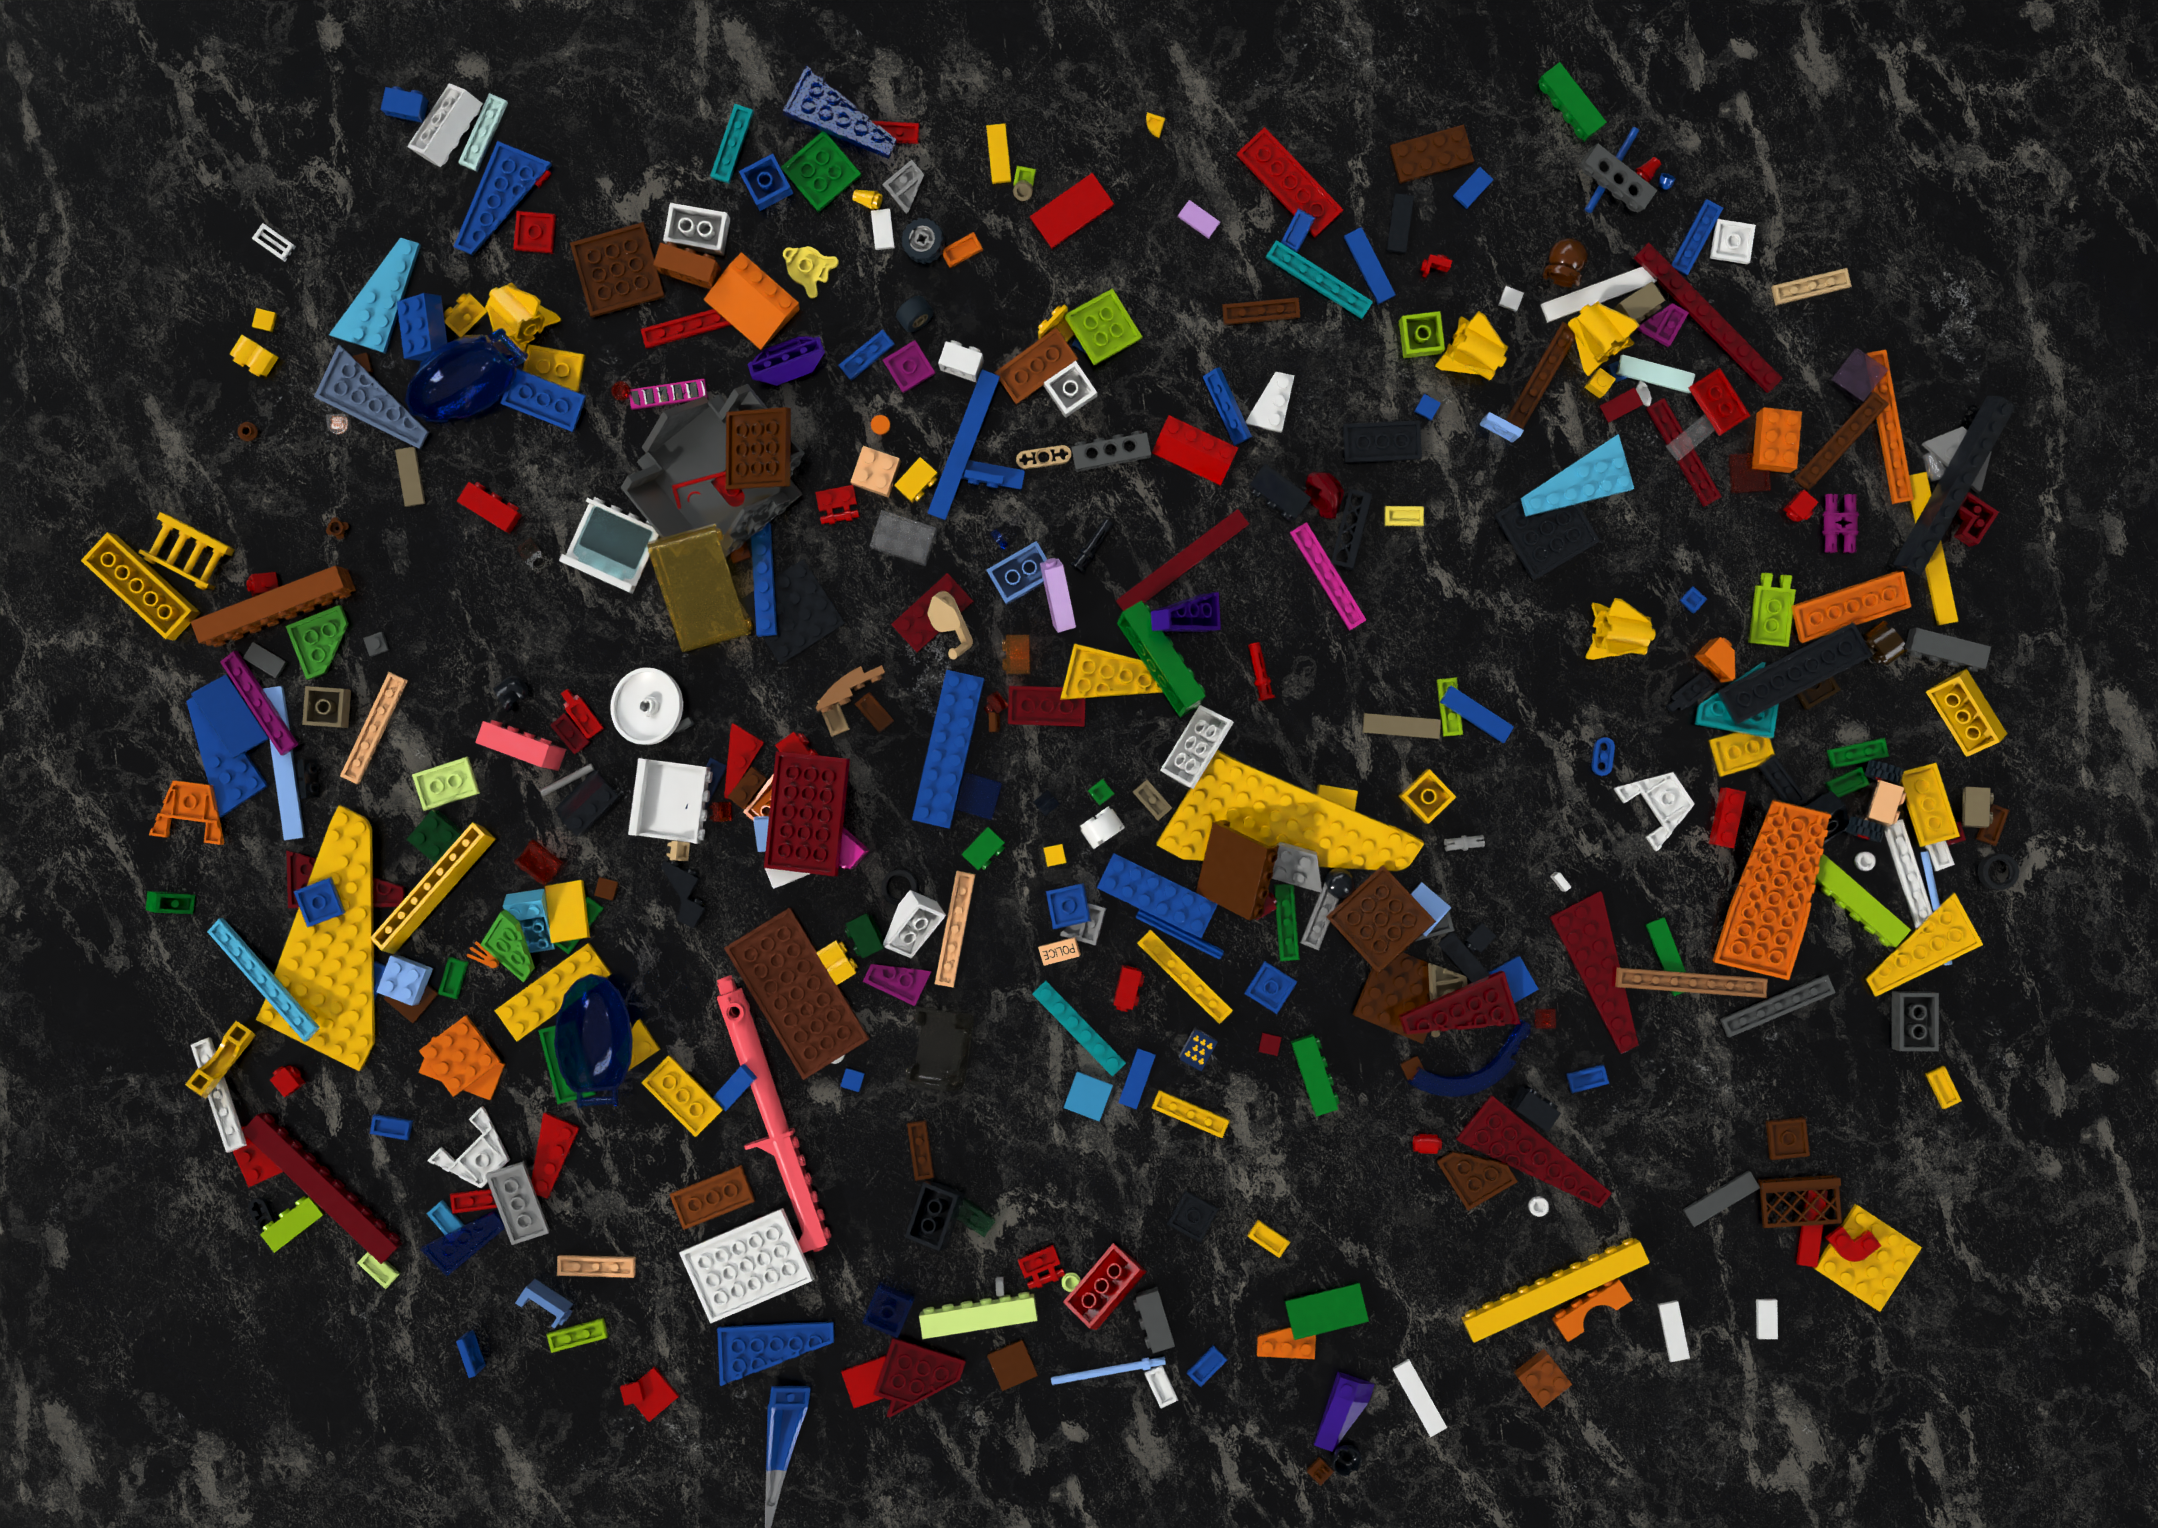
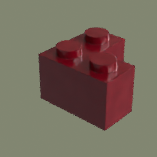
M1968 492L1955 514L1963 522L1954 534V537L1969 547L1979 544L1999 512Z

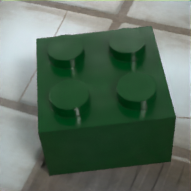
M431 810L406 840L436 864L462 835L463 831L439 810Z
M870 912L846 923L845 932L849 939L853 938L855 943L853 948L857 956L861 955L863 959L885 948L883 946L884 939Z

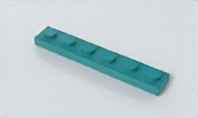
M1277 240L1266 255V259L1360 319L1364 317L1373 303L1367 297Z
M1046 980L1032 993L1112 1077L1126 1064L1112 1047Z

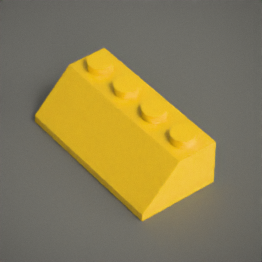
M1967 669L1948 677L1926 691L1966 757L2001 742L2007 735V732Z

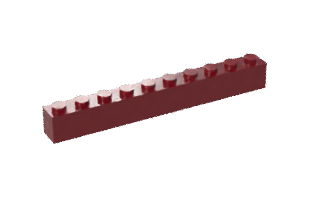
M265 1112L257 1114L242 1130L243 1134L380 1264L387 1261L402 1245L399 1241V1236L390 1232L382 1220L376 1219L367 1206H362L358 1202L357 1196L351 1192L349 1193L341 1181L334 1179L326 1167L320 1166L311 1153L303 1150L302 1144L295 1139L293 1140L284 1127H279L270 1114Z

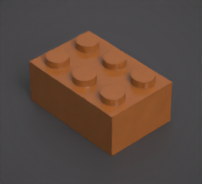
M671 242L666 244L660 243L653 264L660 274L710 290L719 279L722 270L718 262L714 260L715 257L708 254L698 255L696 251L685 248V250L679 249L678 245Z

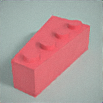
M491 720L490 723L482 722L475 743L536 766L559 771L566 749L551 744L552 741L544 738L538 740L535 738L536 735L524 732V734H521L517 728L511 726L504 728L502 727L503 723Z

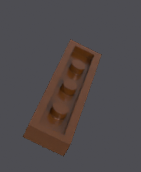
M1299 298L1222 304L1224 325L1300 318Z

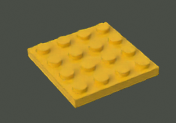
M1854 1204L1841 1226L1853 1240L1865 1230H1870L1881 1244V1247L1864 1260L1852 1262L1842 1258L1829 1243L1818 1260V1267L1813 1268L1880 1312L1922 1247L1860 1206Z

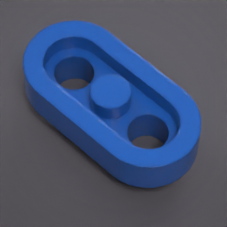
M1599 738L1594 744L1592 770L1600 776L1607 775L1612 770L1615 744L1610 738ZM1603 743L1606 745L1605 751L1601 750V744ZM1600 762L1604 764L1602 770L1598 768Z

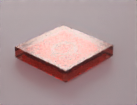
M1754 453L1729 455L1731 493L1771 490L1770 470L1752 469Z

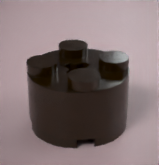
M1882 621L1865 633L1863 639L1868 648L1874 653L1873 659L1878 664L1889 665L1908 650L1903 648L1906 644L1893 627L1888 629L1886 627L1888 623Z

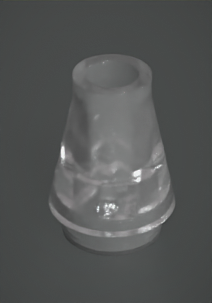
M1934 452L1923 455L1927 477L1930 478L1931 482L1941 479L1946 469Z

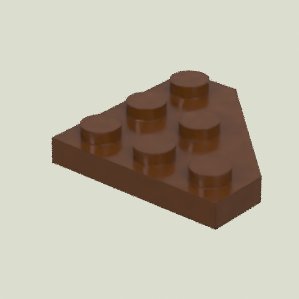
M1452 1151L1437 1160L1438 1165L1468 1211L1518 1182L1506 1163L1457 1151Z

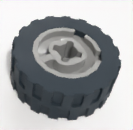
M918 218V220H913L912 223L908 224L903 231L901 238L903 242L902 247L915 262H921L922 264L931 263L943 254L946 246L945 234L933 220Z

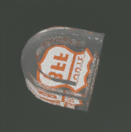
M326 414V423L329 431L334 434L345 432L348 426V415Z

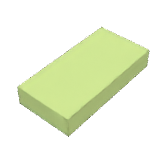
M368 1252L358 1262L385 1289L400 1275L388 1261L380 1264Z

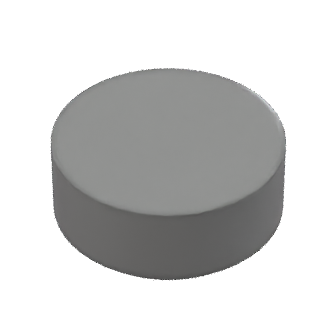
M1004 1277L996 1278L997 1297L1004 1296Z

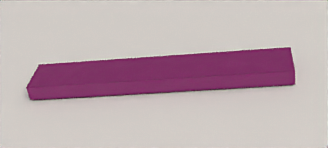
M238 651L231 652L220 663L279 754L286 755L298 745L297 741Z

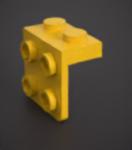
M1065 304L1062 307L1058 306L1052 312L1053 316L1048 321L1044 320L1039 325L1038 339H1041L1056 327L1067 342L1075 335L1064 318L1065 314L1068 313V307Z

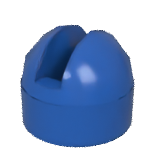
M1661 173L1658 182L1659 186L1667 190L1673 186L1676 178L1672 175Z

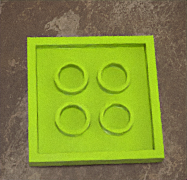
M1113 288L1066 313L1064 316L1093 365L1142 339V335Z

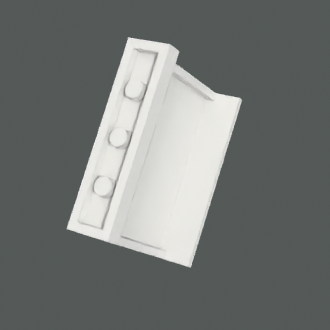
M638 758L628 835L700 844L705 835V829L702 828L703 821L707 819L705 802H708L710 798L708 783L712 781L711 768Z

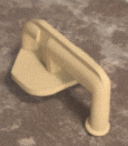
M946 591L938 592L932 597L928 617L932 626L937 631H956L961 644L955 649L951 648L948 652L949 657L954 660L972 646L973 639L955 599Z

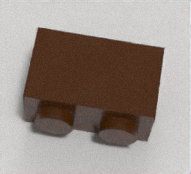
M751 767L728 798L742 809H746L769 778L757 768Z

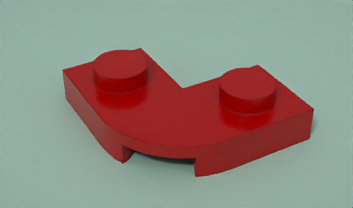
M1839 1226L1825 1237L1842 1258L1852 1262L1864 1260L1881 1247V1244L1868 1229L1854 1240L1842 1226Z

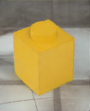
M1599 368L1584 388L1598 398H1601L1606 394L1616 378L1602 368Z

